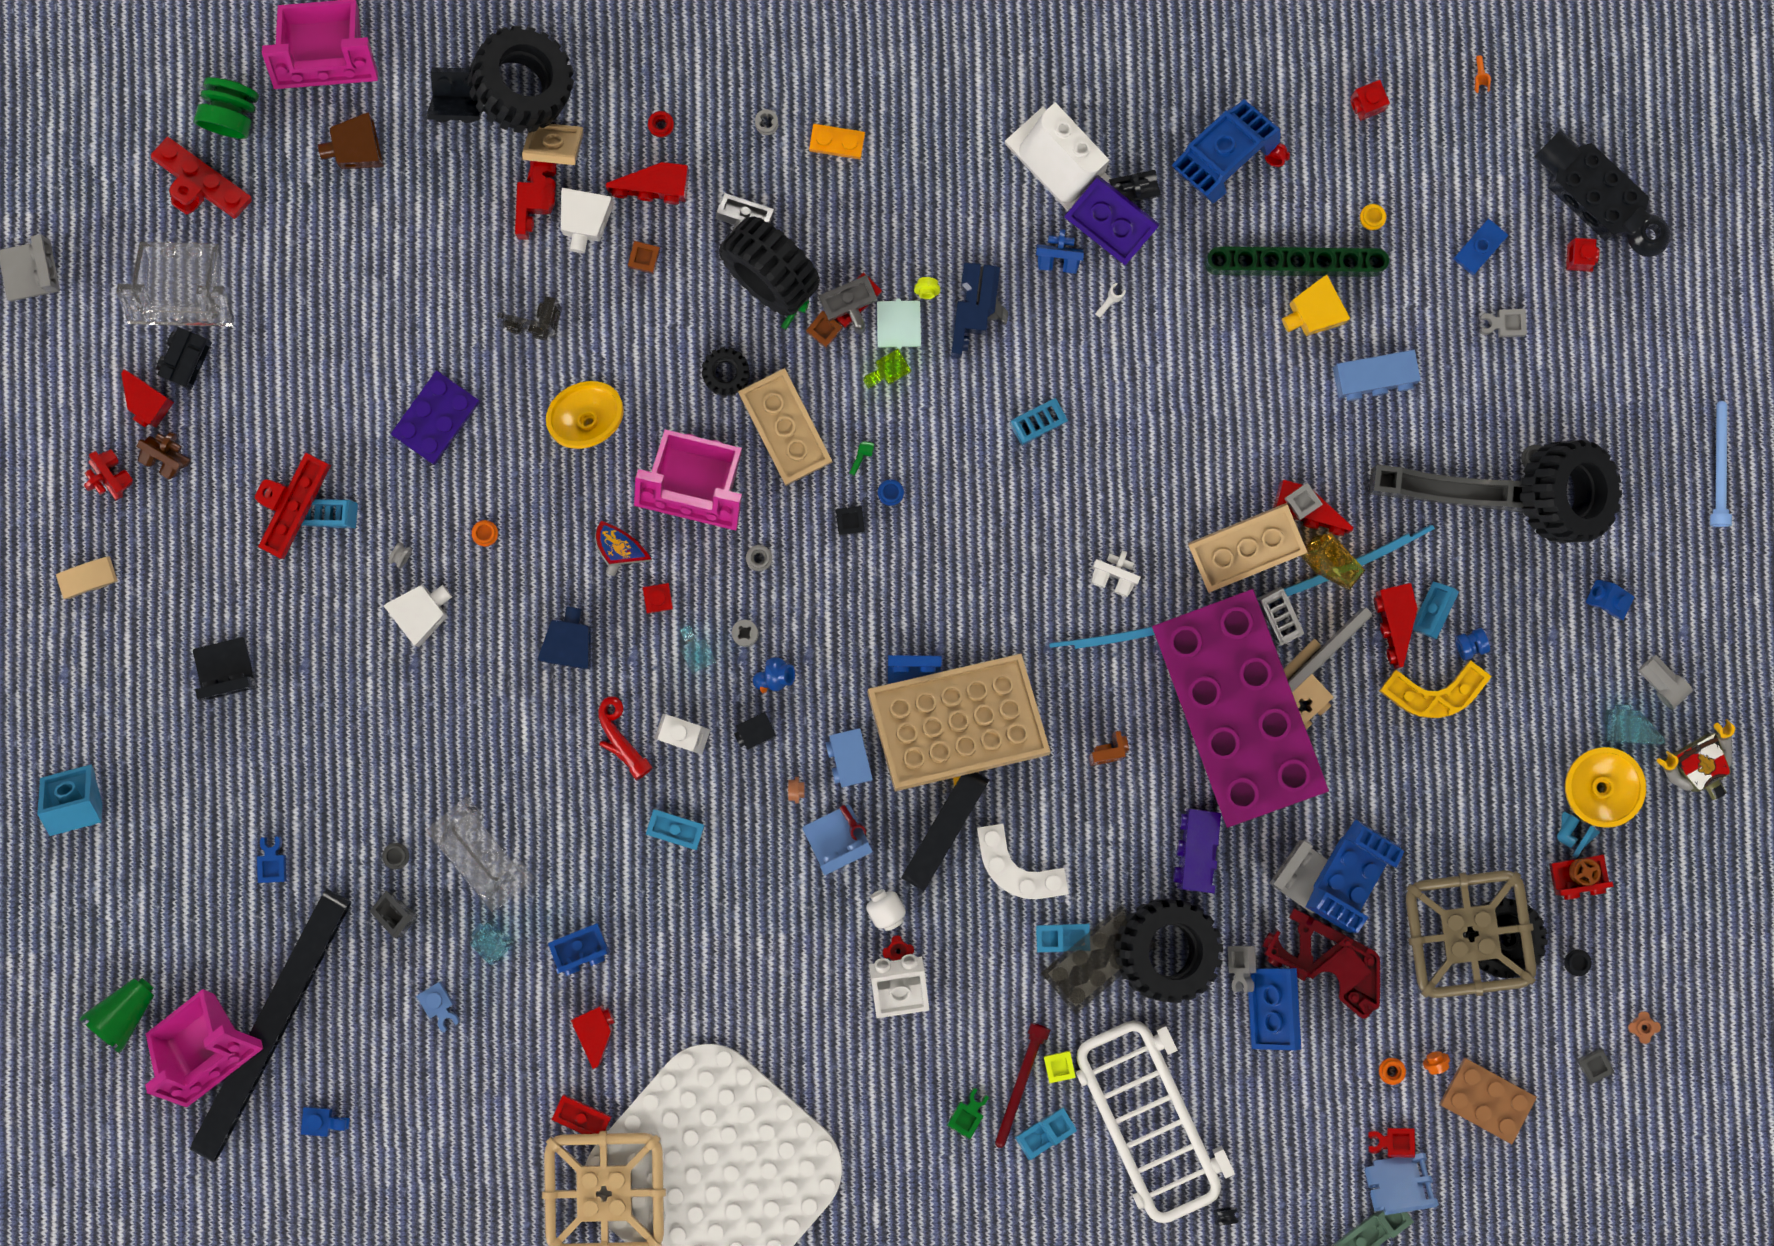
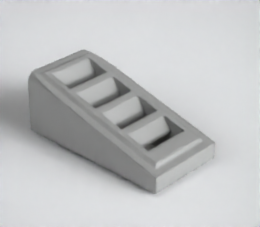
M1278 587L1257 598L1280 646L1304 634L1284 588ZM1278 599L1281 600L1282 603L1272 608L1268 605ZM1285 608L1286 612L1274 618L1273 613ZM1287 617L1290 618L1291 621L1278 627L1277 622ZM1291 626H1294V631L1290 632L1285 636H1282L1281 632Z

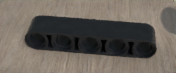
M978 772L963 775L958 779L901 879L923 892L925 891L990 779Z

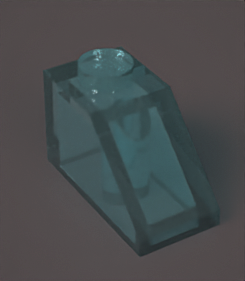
M1615 704V709L1606 710L1605 742L1665 745V738L1640 711L1631 710V705Z
M487 922L485 925L480 923L472 932L471 936L474 939L470 945L488 964L493 965L501 960L515 941L493 923Z

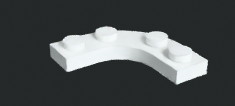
M1003 824L977 828L980 852L985 869L992 880L1003 890L1026 899H1043L1069 894L1064 868L1028 872L1017 867L1011 860L1007 850Z

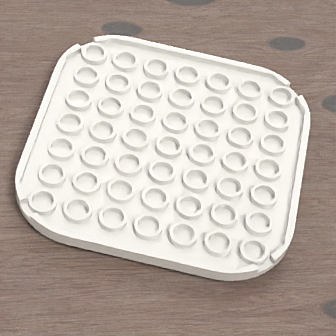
M719 1044L694 1045L676 1054L607 1132V1134L647 1133L653 1136L657 1135L660 1138L659 1142L663 1150V1188H666V1196L663 1197L664 1236L661 1243L662 1246H794L831 1203L841 1181V1156L837 1144L829 1132L737 1051ZM608 1144V1165H627L646 1144ZM599 1145L593 1148L585 1166L600 1165ZM652 1149L631 1170L632 1189L653 1188ZM602 1186L601 1190L597 1191V1196L606 1201L608 1196H612V1192L607 1191L606 1186ZM632 1197V1215L653 1234V1197ZM609 1221V1228L624 1242H647L627 1221Z

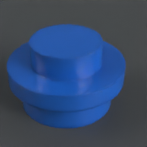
M890 479L880 484L878 498L883 504L895 506L903 499L904 489L898 481Z

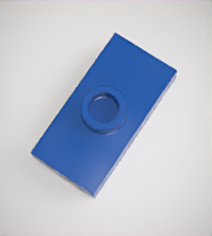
M1488 218L1453 259L1473 276L1508 237V234Z

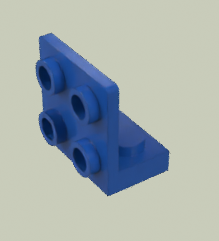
M888 655V684L941 672L942 656Z

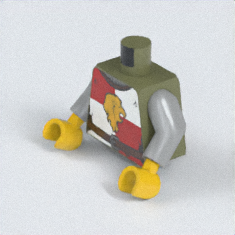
M1728 719L1725 720L1726 725L1723 728L1717 722L1714 724V729L1718 732V735L1716 733H1707L1674 753L1666 751L1668 756L1664 758L1665 761L1658 758L1657 763L1663 767L1669 782L1692 792H1699L1706 788L1712 800L1724 796L1727 792L1720 780L1731 773L1729 767L1732 765V735L1735 732V726Z

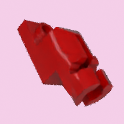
M530 161L527 181L530 182H517L515 235L519 240H529V232L534 230V217L530 216V214H551L554 208L556 182L549 177L556 175V163Z

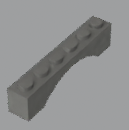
M1375 465L1371 468L1369 495L1523 513L1522 508L1524 507L1523 501H1520V493H1522L1521 481L1452 477L1386 465Z

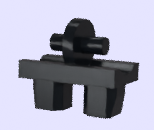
M1156 170L1109 179V184L1131 202L1161 196Z

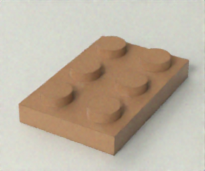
M1463 1058L1439 1105L1504 1141L1513 1144L1537 1097L1476 1063Z

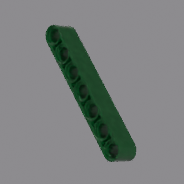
M1219 246L1213 248L1208 253L1204 264L1206 270L1213 275L1375 277L1387 268L1389 256L1384 250L1378 248ZM1215 255L1222 257L1224 265L1215 266L1212 263L1211 257ZM1272 256L1275 258L1276 266H1267L1264 262V257ZM1293 256L1299 257L1303 263L1302 267L1293 266L1290 258ZM1238 257H1248L1250 266H1241L1238 263ZM1317 257H1325L1329 262V266L1326 268L1320 267L1317 263ZM1371 257L1378 258L1381 262V268L1372 267L1369 259ZM1343 258H1352L1355 262V267H1346L1343 263Z

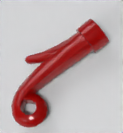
M614 696L607 697L599 706L598 717L611 743L600 741L599 745L621 759L637 781L647 775L653 767L646 758H643L612 722L622 715V702ZM611 704L614 705L615 712L608 714V707Z

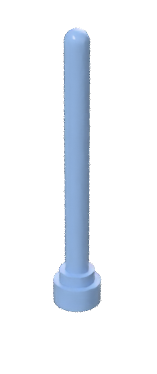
M1719 401L1716 405V507L1713 509V514H1710V526L1713 527L1732 526V514H1729V509H1727V403L1725 401Z

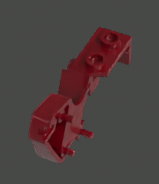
M1293 908L1289 918L1300 923L1297 928L1300 953L1296 958L1287 952L1280 944L1278 938L1281 932L1275 929L1273 934L1270 932L1267 934L1262 944V947L1265 948L1264 954L1268 956L1266 961L1278 968H1281L1283 964L1289 968H1297V978L1303 981L1307 977L1313 979L1322 972L1333 973L1339 981L1340 990L1338 998L1360 1018H1368L1374 1010L1380 1007L1379 955L1373 949ZM1314 931L1336 942L1332 948L1323 953L1315 962H1313L1311 954V935Z

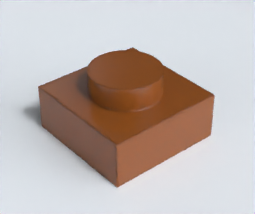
M634 241L628 268L654 274L660 247Z
M822 310L807 328L806 333L827 349L842 331L843 327L835 320L829 321L826 313Z

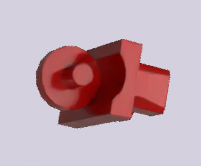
M110 449L99 455L96 451L89 454L91 459L89 464L97 475L91 469L87 470L84 474L89 480L84 484V487L87 491L96 489L99 495L106 492L102 485L104 484L115 501L122 498L123 491L133 484V479L126 470L113 476L109 469L119 464V460L114 452Z

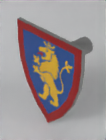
M604 521L599 523L595 532V543L601 557L608 565L606 569L608 575L615 576L619 566L622 564L652 561L646 550L628 533Z

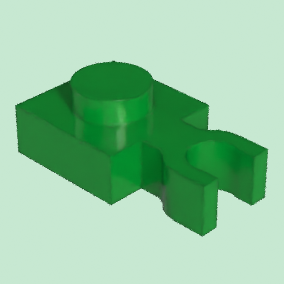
M972 1088L968 1096V1104L959 1102L946 1126L967 1139H971L983 1118V1115L977 1112L979 1107L985 1105L989 1098L987 1095H984L981 1102H976L974 1095L977 1089Z

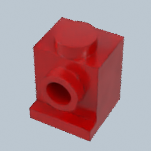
M1574 238L1567 244L1566 270L1593 272L1595 263H1598L1600 255L1599 247H1596V239Z

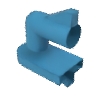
M1565 811L1562 814L1561 829L1557 834V839L1559 842L1572 848L1578 840L1572 833L1580 820ZM1590 826L1574 852L1573 857L1578 858L1583 848L1600 832Z

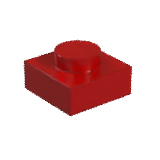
M669 583L642 587L647 614L674 610Z

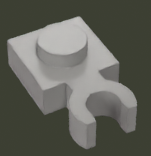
M1526 309L1498 310L1497 317L1489 313L1479 316V320H1487L1490 324L1489 328H1482L1480 330L1482 335H1488L1494 330H1498V338L1525 337L1527 335Z
M1228 946L1229 973H1235V978L1232 981L1233 992L1243 991L1242 984L1244 992L1254 991V982L1250 977V973H1256L1255 946Z

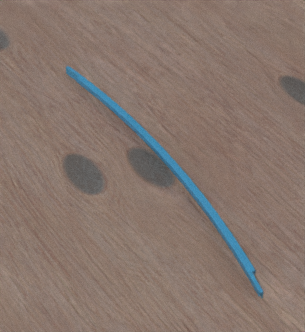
M1428 525L1411 536L1407 533L1365 555L1317 576L1285 587L1284 590L1287 596L1329 581L1378 559L1435 528L1433 525ZM1151 626L1097 637L1049 643L1048 647L1074 645V648L1077 649L1138 639L1155 634Z

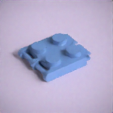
M1425 1153L1415 1154V1158L1394 1157L1373 1161V1166L1365 1168L1368 1187L1378 1188L1370 1191L1374 1211L1384 1210L1385 1215L1434 1208L1439 1205L1438 1200L1434 1198L1431 1188L1433 1181L1432 1177L1428 1176ZM1417 1163H1420L1421 1171L1423 1174L1422 1177H1420ZM1423 1185L1426 1186L1429 1199H1426Z

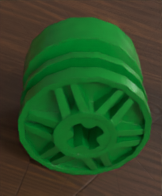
M213 77L205 78L203 86L207 90H202L200 96L211 104L197 105L193 123L216 134L237 139H247L252 120L243 115L242 112H255L256 107L251 103L258 101L259 94L251 88L232 80Z

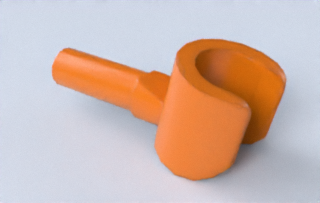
M1479 55L1476 57L1478 75L1475 77L1474 90L1476 93H1479V86L1485 85L1489 92L1491 77L1485 73L1483 57Z

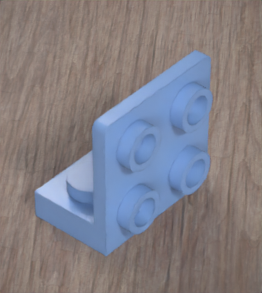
M846 805L853 819H855L856 822L859 823L851 806ZM840 809L803 826V831L816 855L824 876L873 852L861 828H856L853 831L858 841L851 837L850 826Z

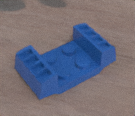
M1243 99L1231 110H1226L1197 136L1171 166L1211 203H1215L1227 193L1224 182L1254 154L1261 150L1265 155H1269L1280 143L1281 129Z
M1355 819L1347 833L1338 841L1317 878L1306 908L1346 932L1358 933L1368 919V916L1360 912L1386 865L1397 868L1404 850L1393 841Z

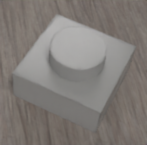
M1308 483L1284 498L1299 521L1323 505Z

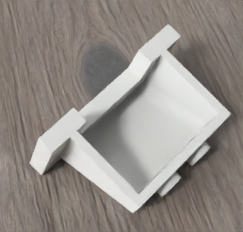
M1056 102L1047 110L1043 106L1005 140L1004 144L1067 211L1097 175L1108 183L1109 179H1111L1105 173L1109 159Z

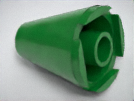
M133 978L82 1014L79 1020L83 1023L88 1020L89 1022L86 1026L108 1045L113 1047L117 1044L118 1046L115 1048V1051L120 1054L152 1001L154 995L151 991L154 987L143 978L139 981Z

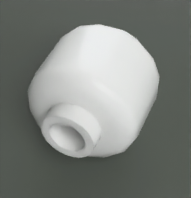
M881 889L870 896L871 900L867 904L866 909L877 928H884L885 931H889L903 923L906 910L896 892H885L884 889Z

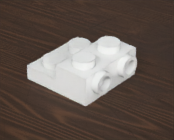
M908 954L903 956L901 960L890 961L886 958L876 960L874 964H869L876 1018L929 1011L922 957Z

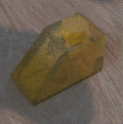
M1332 533L1314 536L1306 546L1308 553L1301 555L1317 574L1347 590L1351 589L1365 572V569Z

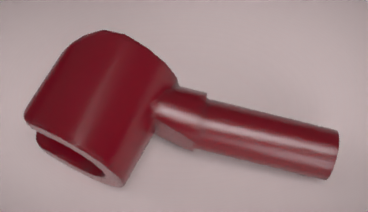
M842 805L839 809L848 821L850 835L854 840L858 841L853 831L856 828H861L866 835V829L862 824L857 823L847 807Z

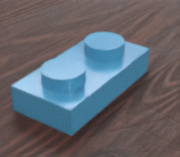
M1433 581L1415 618L1413 631L1437 639L1459 591L1453 587Z
M653 809L646 835L697 850L705 825Z

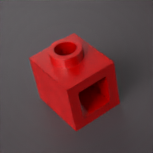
M1380 80L1356 89L1350 97L1352 109L1355 114H1358L1360 121L1384 112L1390 104Z

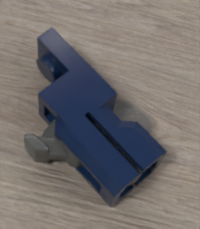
M964 263L961 289L966 293L965 302L958 301L951 357L961 358L962 351L968 352L969 336H964L965 333L985 335L987 321L999 319L1003 325L1007 324L1008 311L1000 304L997 296L1000 267L991 265L981 267V264Z

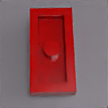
M563 1094L551 1120L581 1134H599L600 1131H606L612 1116Z

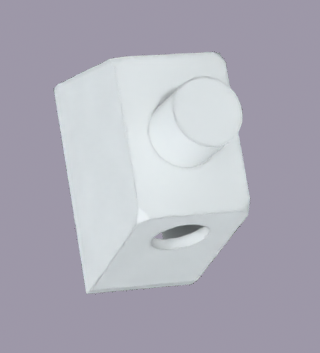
M562 188L561 231L563 235L572 237L571 251L585 253L587 240H601L614 204L611 196Z
M421 585L386 603L384 607L412 644L420 647L447 618V614L441 608V605L452 598V595L444 585H441L432 593Z
M662 714L654 739L702 755L710 729Z

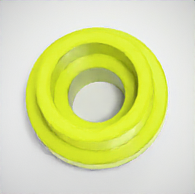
M931 277L919 278L914 286V292L922 299H933L940 294L938 280Z

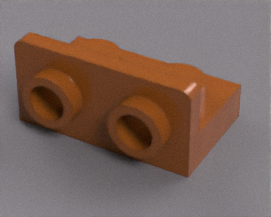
M1115 731L1111 735L1114 748H1112L1111 744L1096 746L1094 752L1089 755L1090 766L1123 760L1126 757L1125 753L1129 751L1127 737L1122 736L1121 731Z

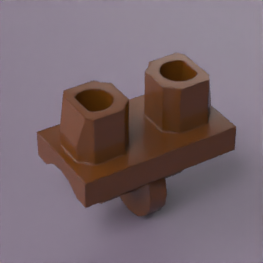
M173 432L168 433L166 437L158 433L155 438L149 436L146 440L140 439L136 446L141 449L138 462L151 467L155 464L156 459L163 462L159 473L167 479L175 478L180 469L189 465L191 459L179 453L182 446L176 443L177 434Z

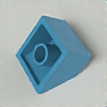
M92 764L40 778L37 815L49 836L102 822V800Z

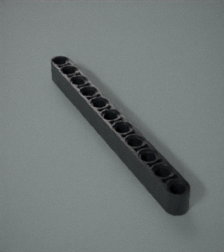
M326 889L322 894L249 1033L250 1036L262 1041L263 1049L226 1077L191 1144V1151L212 1162H215L220 1156L351 905L350 900L329 889Z

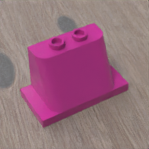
M356 0L278 5L276 44L262 46V55L274 89L378 81V71L368 37L361 38L359 8Z
M665 429L652 471L641 469L637 471L634 506L736 531L739 523L742 494L732 492L742 448L724 444L718 440H707L693 434H683Z
M202 989L146 1033L155 1076L145 1084L147 1093L188 1107L263 1049L262 1041L235 1030L216 995Z

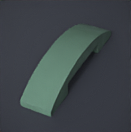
M1384 1210L1377 1211L1332 1246H1380L1390 1237H1396L1414 1221L1407 1212L1385 1215Z

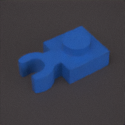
M280 836L275 837V845L273 847L267 845V837H261L260 847L264 851L265 856H257L258 883L287 882L286 855H278V850L282 846V838Z

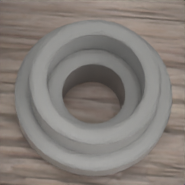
M755 545L748 550L746 562L752 570L764 571L772 563V553L766 546ZM763 554L764 561L756 563L754 560L755 555Z

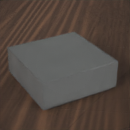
M1598 1048L1577 1059L1589 1084H1593L1615 1073L1603 1048Z

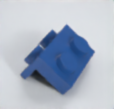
M599 923L548 943L557 966V974L564 972L565 976L580 971L579 965L588 961L590 966L605 961L604 955L610 953Z

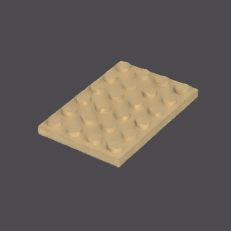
M1022 654L878 686L867 691L894 791L1047 756L1051 752Z

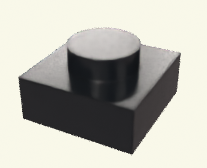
M862 506L836 509L839 536L865 533Z

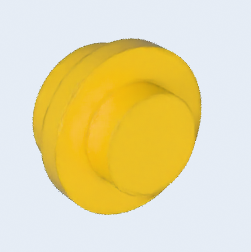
M1369 204L1362 209L1360 222L1364 228L1378 230L1385 224L1386 212L1380 205Z

